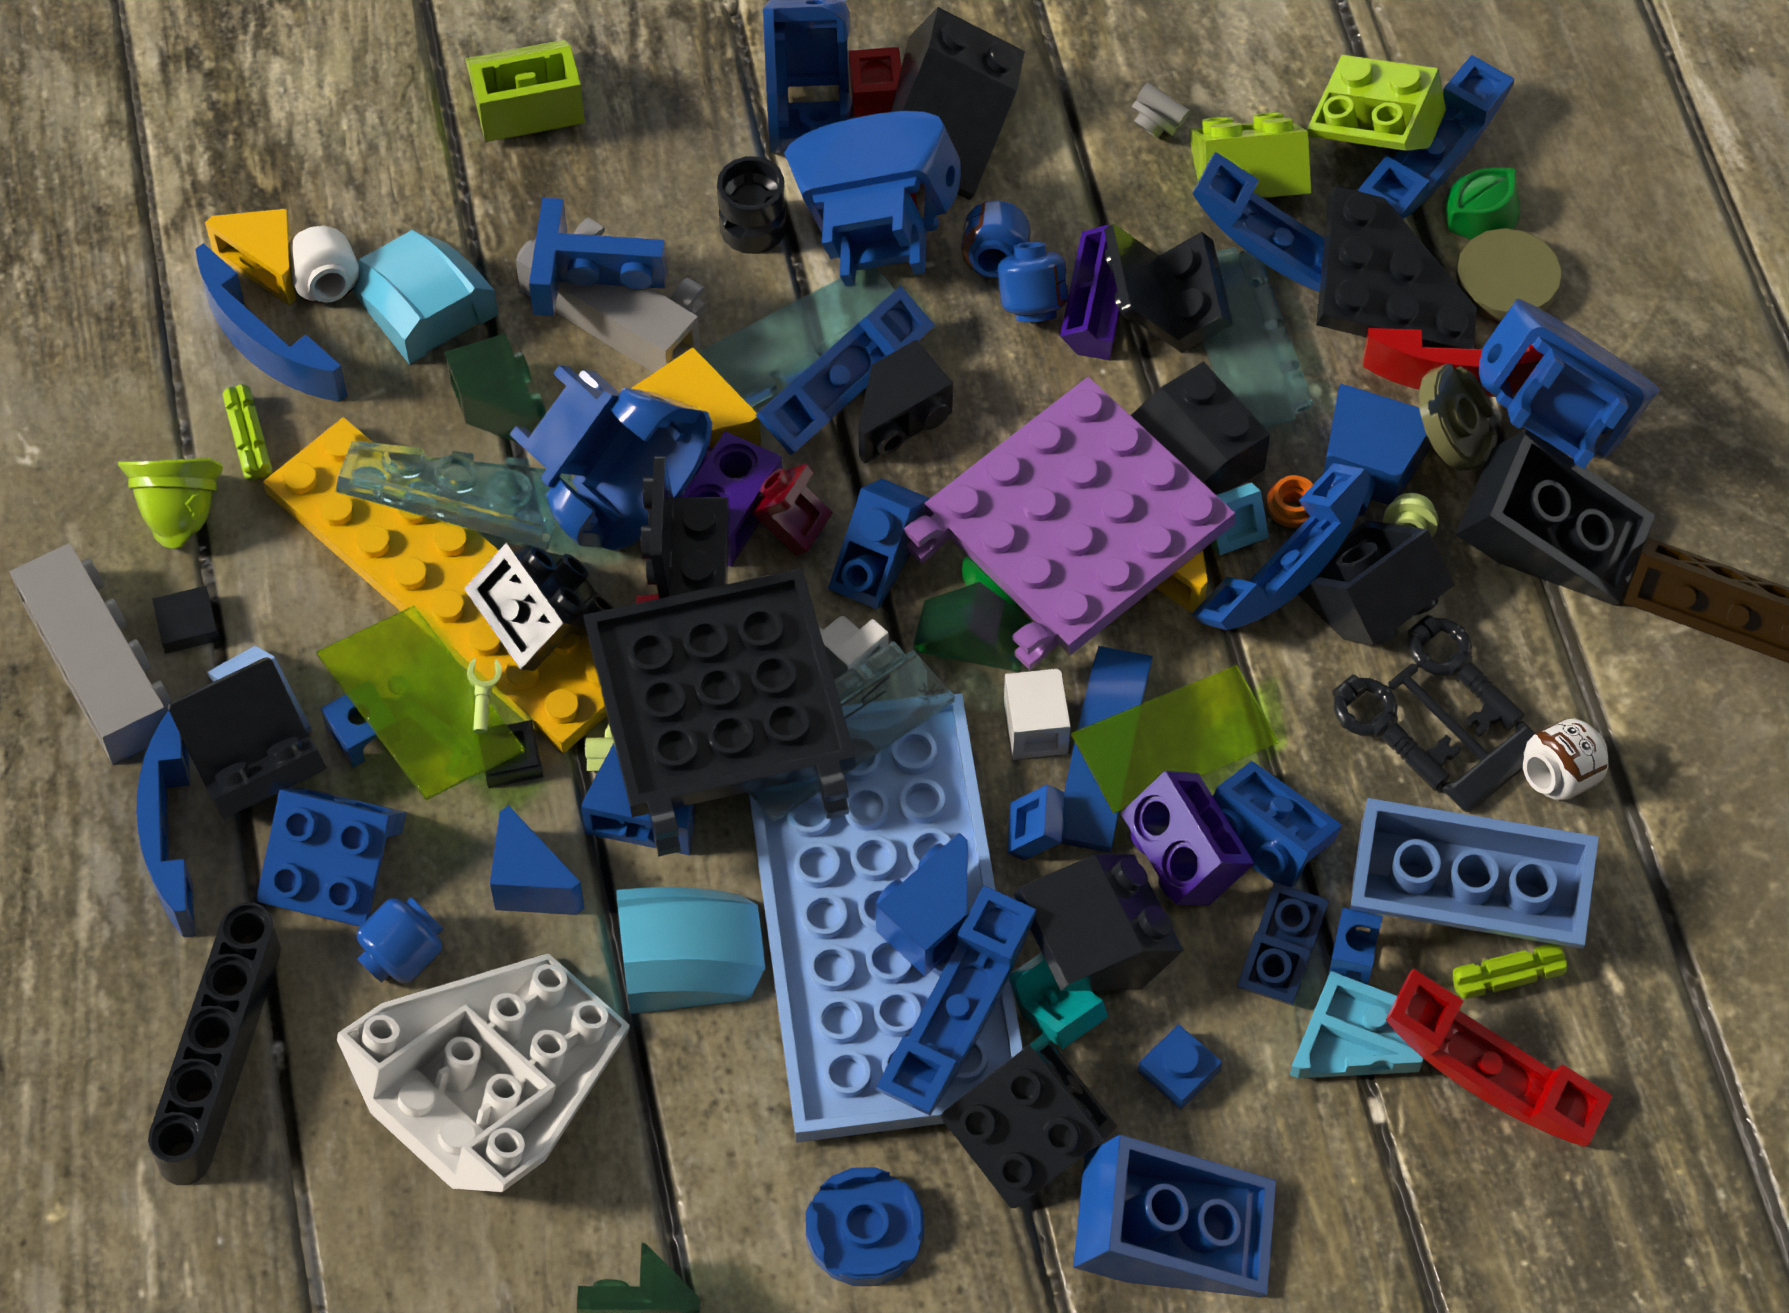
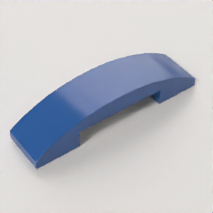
M1471 55L1443 88L1446 112L1430 148L1408 151L1399 150L1393 158L1386 156L1360 186L1358 191L1385 198L1402 219L1409 216L1445 182L1465 158L1497 113L1514 85L1515 79Z
M1215 152L1192 193L1197 202L1224 233L1252 256L1289 279L1319 292L1325 238L1255 194L1253 191L1259 180Z
M204 243L195 249L198 267L211 311L227 338L251 363L275 380L305 394L337 402L348 396L342 368L337 361L307 335L289 347L244 306L245 302L237 272Z
M899 286L756 414L757 418L790 455L794 454L868 386L872 364L914 340L919 341L935 324L902 286Z
M1333 463L1299 499V502L1310 517L1249 581L1227 576L1191 614L1194 619L1199 623L1225 630L1242 627L1273 613L1304 590L1330 562L1350 532L1366 496L1371 478L1368 472L1362 468Z
M1098 646L1083 703L1064 791L1062 844L1108 853L1112 851L1127 771L1153 660L1151 655Z
M168 710L159 723L143 760L137 791V827L142 854L161 905L183 937L195 936L193 883L185 860L169 859L168 788L190 786L189 752Z
M983 885L957 934V946L908 1038L902 1037L876 1086L877 1091L929 1116L932 1114L956 1078L983 1030L1029 933L1036 915L1035 908Z

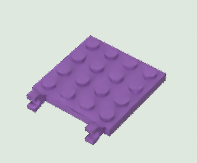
M1087 377L926 501L924 507L927 516H922L912 521L904 528V531L911 539L907 544V550L921 564L928 560L940 546L951 539L1035 621L1025 625L1013 634V640L1020 646L1015 650V657L1031 670L1058 645L1069 655L1073 654L1235 525V512L1093 380Z

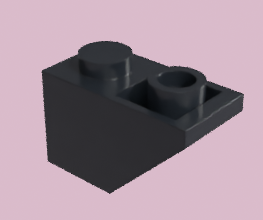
M917 340L872 364L858 426L859 457L864 463L879 455L893 453L908 438L924 429L931 430L938 427L947 419L948 415L952 414L953 382Z

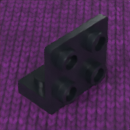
M1112 224L1104 229L1108 245L1105 256L1109 267L1114 272L1118 290L1115 293V302L1126 319L1136 321L1149 330L1154 338L1159 341H1165L1181 353L1233 325L1214 241L1205 233L1200 232L1165 253L1158 255L1116 224Z
M654 456L653 476H644L643 505L644 509H648V525H642L641 555L642 559H646L647 585L657 586L660 599L728 584L730 518L728 497L673 498L666 456Z
M505 543L464 588L519 668L528 671H535L569 633L587 637L583 615L614 608L605 597L597 594L587 580L589 573L577 558L570 554L559 555L546 552L535 546L528 548Z
M264 657L168 704L169 713L215 807L223 819L279 793L281 789H287L327 769L318 748L309 738L274 662L269 657Z
M1045 1033L1032 1041L941 1114L943 1122L1011 1208H1017L1104 1141L1117 1127Z

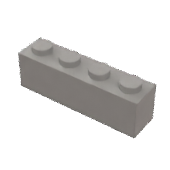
M68 543L9 571L20 601L112 765L148 748L159 723L168 711V704L172 701L162 682L159 680L151 684L144 673L151 669V666L138 640L134 639L127 643L121 630L127 628V624L115 600L111 598L104 602L97 591L103 588L104 584L92 560L87 558L80 561L71 543Z

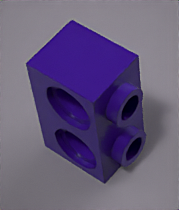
M725 431L714 448H707L702 463L695 473L696 476L679 498L728 497L730 506L728 566L731 567L760 523L751 512L763 495L760 492V488L764 481L774 471L782 468V456ZM732 475H743V476H744V477H741V478H730V476H732Z
M1164 771L1121 812L1122 817L1131 830V839L1134 845L1147 856L1159 876L1158 883L1160 888L1176 905L1209 906L1255 864L1199 773Z

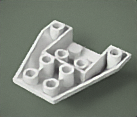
M547 953L381 1003L338 1032L337 1042L370 1113L452 1189L504 1192L547 1159L624 1040L630 1025Z

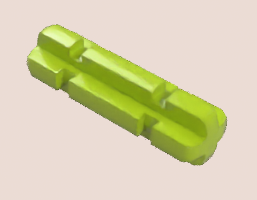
M246 384L227 387L222 396L243 475L249 481L267 478L272 473V466L251 388Z
M1547 944L1535 947L1533 953L1523 950L1483 960L1481 966L1471 963L1456 967L1452 971V980L1458 997L1470 999L1485 995L1486 989L1488 991L1492 990L1494 993L1537 982L1538 976L1540 978L1544 977L1546 980L1564 975L1567 971V963L1561 946Z

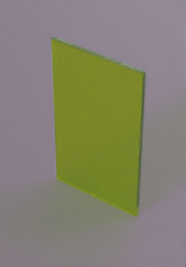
M414 605L316 651V655L426 801L523 753L525 750L490 703L487 733L477 734L473 732L475 687L470 684L465 670Z

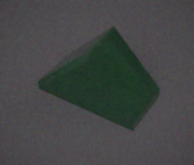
M977 582L924 601L913 643V652L1020 673L1023 663L1015 657V650L1020 646L1013 640V634L1025 625L1032 623V620L981 582Z

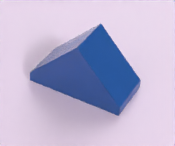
M509 805L499 812L490 879L495 910L576 915L584 909L581 882Z

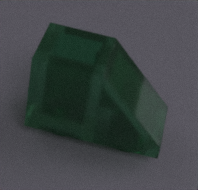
M506 333L444 352L449 381L466 424L516 443L518 442L509 435L515 426L525 427L533 433L546 415V409L539 392L529 393L526 382L531 381V375L526 358L522 351L513 353Z

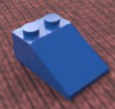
M1118 1135L1084 1155L1073 1268L1127 1283L1264 1297L1268 1292L1276 1180L1127 1136Z

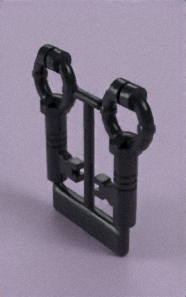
M1426 615L1407 630L1409 650L1416 664H1410L1390 680L1388 686L1372 678H1359L1352 674L1332 690L1334 696L1333 708L1340 725L1344 729L1359 736H1373L1375 739H1382L1434 791L1442 786V790L1464 812H1471L1523 769L1526 744L1536 733L1524 721H1521L1525 713L1496 685H1493V682L1489 681V678L1484 676V673L1472 663V644L1465 628L1449 619L1434 618L1431 615ZM1441 631L1450 634V637L1456 640L1459 646V651L1452 654L1445 663L1432 660L1427 653H1424L1422 648L1423 645ZM1418 668H1422L1433 675L1448 676L1451 679L1457 678L1467 689H1470V692L1475 694V697L1480 699V702L1484 705L1481 712L1475 711L1468 716L1465 724L1469 728L1475 724L1477 728L1474 733L1479 737L1488 731L1490 724H1495L1498 721H1501L1509 730L1516 726V732L1491 753H1488L1411 677L1418 672ZM1404 684L1481 761L1457 781L1447 782L1450 774L1442 767L1445 760L1451 761L1460 753L1461 748L1457 744L1451 748L1449 744L1452 739L1447 734L1437 742L1435 748L1425 751L1421 746L1419 747V744L1416 741L1414 742V739L1409 737V734L1397 723L1398 705L1391 689L1395 690ZM1366 691L1374 693L1376 698L1381 700L1384 705V712L1376 715L1371 723L1357 721L1355 716L1350 714L1347 709L1352 702Z

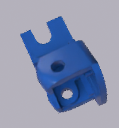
M769 0L763 8L770 153H780L786 151L791 142L805 133L828 124L853 118V101L849 95L847 38L850 33V12L846 5V0ZM839 85V101L789 103L788 87Z
M898 111L868 115L825 125L803 134L789 144L784 154L803 200L822 233L823 247L830 259L840 257V278L845 287L856 284L857 270L909 262L915 275L925 273L927 232L937 230L939 224L937 215L946 214L947 210L951 208L956 199L961 178L959 155L939 116L918 111ZM920 183H923L925 186L924 217H921L910 193L918 192Z
M1516 299L1484 345L1479 360L1481 385L1487 391L1497 396V402L1508 409L1511 424L1519 429L1523 426L1572 457L1574 463L1582 469L1586 468L1593 457L1603 459L1613 453L1660 390L1643 374L1554 316L1522 299ZM1531 344L1544 356L1515 397H1513L1510 383L1506 381V378Z
M559 365L554 375L566 385L562 393L533 433L525 427L515 426L509 435L546 468L540 478L546 487H551L545 496L554 518L563 531L579 546L620 551L640 541L642 525H648V509H644L643 478L644 476H653L654 456H666L673 498H679L702 463L710 443L713 423L707 411L654 392L624 387L619 393L596 371L583 369L577 375L571 368ZM560 475H576L572 482L577 491L571 488Z

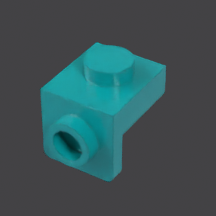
M1042 952L1009 976V981L1022 1017L1041 1033H1045L1062 1050L1108 1018L1103 1000L1093 992L1061 991Z

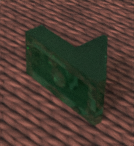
M644 1242L641 1243L639 1286H629L628 1283L616 1279L598 1280L593 1283V1286H578L577 1313H702L701 1299Z

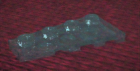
M351 441L338 475L335 491L545 550L549 549L557 524L545 496L551 487H546L540 478L546 469L529 467V459L506 457L505 464L474 461V453L452 451L451 455L437 458L426 456L424 450L418 447ZM561 474L560 477L569 485L571 475Z

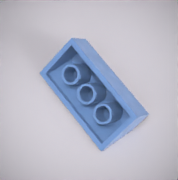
M1367 798L1355 862L1350 909L1583 949L1586 941L1599 836Z

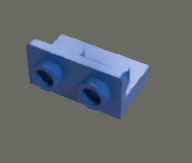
M1253 761L1220 784L1213 795L1255 863L1252 868L1273 883L1276 882L1292 888L1296 886L1306 864L1335 841L1342 827V824Z

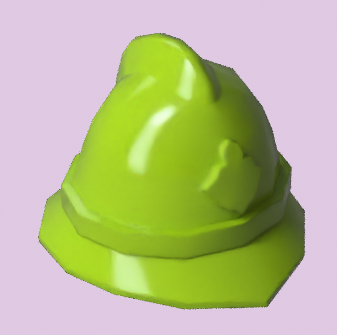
M211 458L138 462L118 461L119 468L129 478L128 487L134 492L142 518L151 529L157 542L166 548H181L192 535L200 531L208 518L213 493L217 492V480L223 471L222 463Z

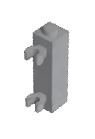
M588 217L581 222L574 234L601 236L605 232V227ZM536 239L527 241L519 251L516 259L520 291L531 297L529 280ZM687 277L677 286L671 299L652 288L632 289L626 286L601 284L581 286L570 282H560L555 313L655 373L692 347L696 351L700 348L698 317L704 311L706 303L698 298L705 289Z

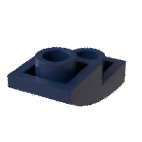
M1274 882L1237 988L1293 1006L1324 921L1329 900Z

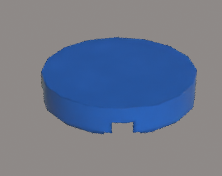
M876 1167L850 1168L831 1176L820 1186V1191L810 1201L806 1211V1243L815 1263L831 1278L852 1286H879L900 1277L916 1261L924 1242V1210L915 1191L906 1182L903 1181L902 1183L897 1178L891 1177L890 1172Z

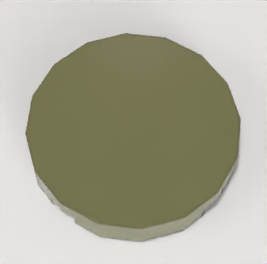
M1503 228L1486 231L1468 242L1460 253L1456 278L1458 281L1457 285L1476 306L1478 314L1489 320L1501 322L1516 299H1522L1546 312L1557 298L1562 270L1557 255L1543 240L1526 231Z
M1445 364L1430 370L1422 378L1419 389L1420 414L1425 432L1434 450L1444 462L1458 471L1471 470L1485 465L1492 448L1496 446V429L1489 431L1487 418L1493 416V409L1483 386L1470 371L1462 366L1454 369L1453 364Z

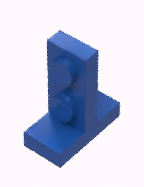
M542 198L529 280L533 315L555 316L560 282H570L581 286L601 284L626 286L632 289H665L667 264L664 240L567 234L564 199Z

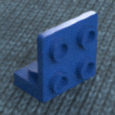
M300 786L279 790L257 892L258 902L360 927L370 917L387 837L402 834L407 812Z

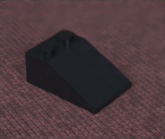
M937 7L908 37L891 112L918 111L939 116L960 158L961 178L957 194L970 200L977 191L1017 92L1025 51Z
M1204 361L1160 387L1130 415L1215 495L1235 489L1265 470L1270 433Z
M1525 429L1492 448L1455 535L1499 564L1611 605H1617L1622 600L1655 514L1587 468L1582 469L1574 463V459Z

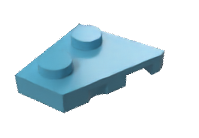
M1330 971L1293 1061L1290 1076L1296 1078L1419 1072L1424 1058L1412 1049L1385 1020L1397 998L1396 995Z

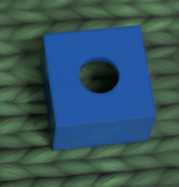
M370 681L321 707L326 729L353 768L365 762L363 750L372 740L378 737H386L389 748L402 741L396 719ZM365 709L370 713L368 721L364 724L356 725L348 720Z
M1342 908L1328 976L1330 971H1333L1364 984H1369L1375 957V947L1383 916ZM1356 927L1369 928L1371 930L1370 932L1357 930Z

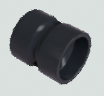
M745 156L734 159L724 166L718 175L717 195L720 233L724 242L739 252L759 254L769 251L781 242L786 233L785 180L780 168L772 161L762 157Z

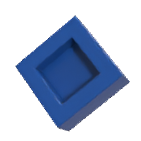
M1047 784L1010 803L1008 854L1025 861L1062 843V832L1064 829L1063 791Z
M1178 1024L1139 1062L1138 1073L1181 1110L1221 1071L1222 1061Z

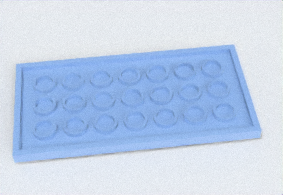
M962 694L937 696L938 698L930 697L928 700L920 698L866 705L845 719L856 756V768L842 771L849 798H846L849 807V814L830 819L826 818L817 777L749 792L796 1143L945 1124L941 1119V1114L1023 1049L1013 989L1008 978L966 1061L930 1116L876 1089L902 1037L908 1038L952 955L951 953L926 976L919 972L876 932V902L879 895L893 881L900 879L903 882L918 869L920 860L930 848L938 843L946 845L958 833H961L968 840L967 915L983 885L995 890ZM861 706L842 708L844 717Z

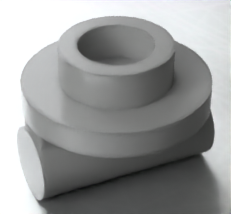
M1149 82L1143 86L1137 96V100L1131 106L1138 113L1133 122L1157 139H1159L1163 131L1173 136L1177 128L1185 122L1190 114L1189 109Z

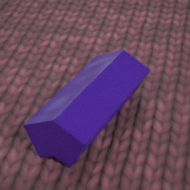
M1109 224L1082 231L1060 334V337L1077 355L1110 360L1120 313L1115 302V293L1118 290L1114 272L1109 267L1105 256L1108 245L1104 229L1110 226Z

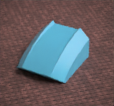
M411 230L358 260L359 279L352 291L409 365L426 356L430 350L479 323L481 325L498 315L495 290L457 250L437 238Z
M651 887L616 890L630 1014L746 1001L752 997L765 969L757 904L739 894L701 888Z

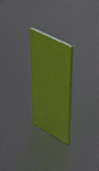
M1237 665L1071 734L1113 814L1124 810L1164 771L1199 773L1200 776H1203L1279 743Z

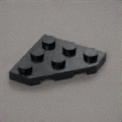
M1335 185L1328 197L1316 325L1366 338L1368 328L1422 330V347L1474 349L1476 306L1389 202L1383 197Z

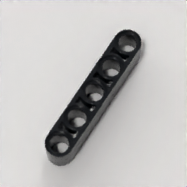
M256 903L235 905L225 913L221 920L149 1131L148 1143L158 1169L168 1182L175 1185H189L199 1181L206 1175L211 1166L280 957L281 946L271 915L263 906ZM252 933L262 934L261 938L256 942L250 944L239 943L246 935ZM235 984L245 986L238 994L232 996L222 995L223 991L229 986ZM217 1036L228 1037L227 1041L219 1047H204L211 1038ZM195 1090H211L202 1100L197 1102L186 1101L188 1095ZM190 1142L193 1144L185 1154L179 1156L167 1155L169 1150L178 1143Z

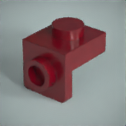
M807 464L788 470L780 468L774 471L762 484L760 492L763 495L751 512L795 556L809 551L833 514L806 486L814 473Z

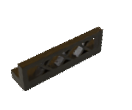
M1649 538L1641 553L1623 602L1624 604L1789 663V587Z

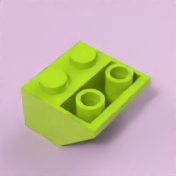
M559 40L465 58L485 142L585 123L581 84L571 45L567 41Z
M1341 55L1307 128L1308 136L1404 151L1430 148L1446 112L1439 68Z
M1283 113L1253 115V123L1246 124L1233 123L1232 117L1207 118L1202 120V128L1189 129V139L1198 181L1210 158L1217 152L1259 180L1253 192L1261 198L1311 194L1308 131L1294 123L1293 119L1284 118Z

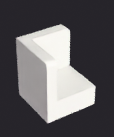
M845 616L838 617L824 630L819 627L834 681L848 694L888 661V632L874 619H871L861 629L857 628Z
M1059 669L1005 674L1004 707L1012 759L1068 754L1070 721L1061 671Z

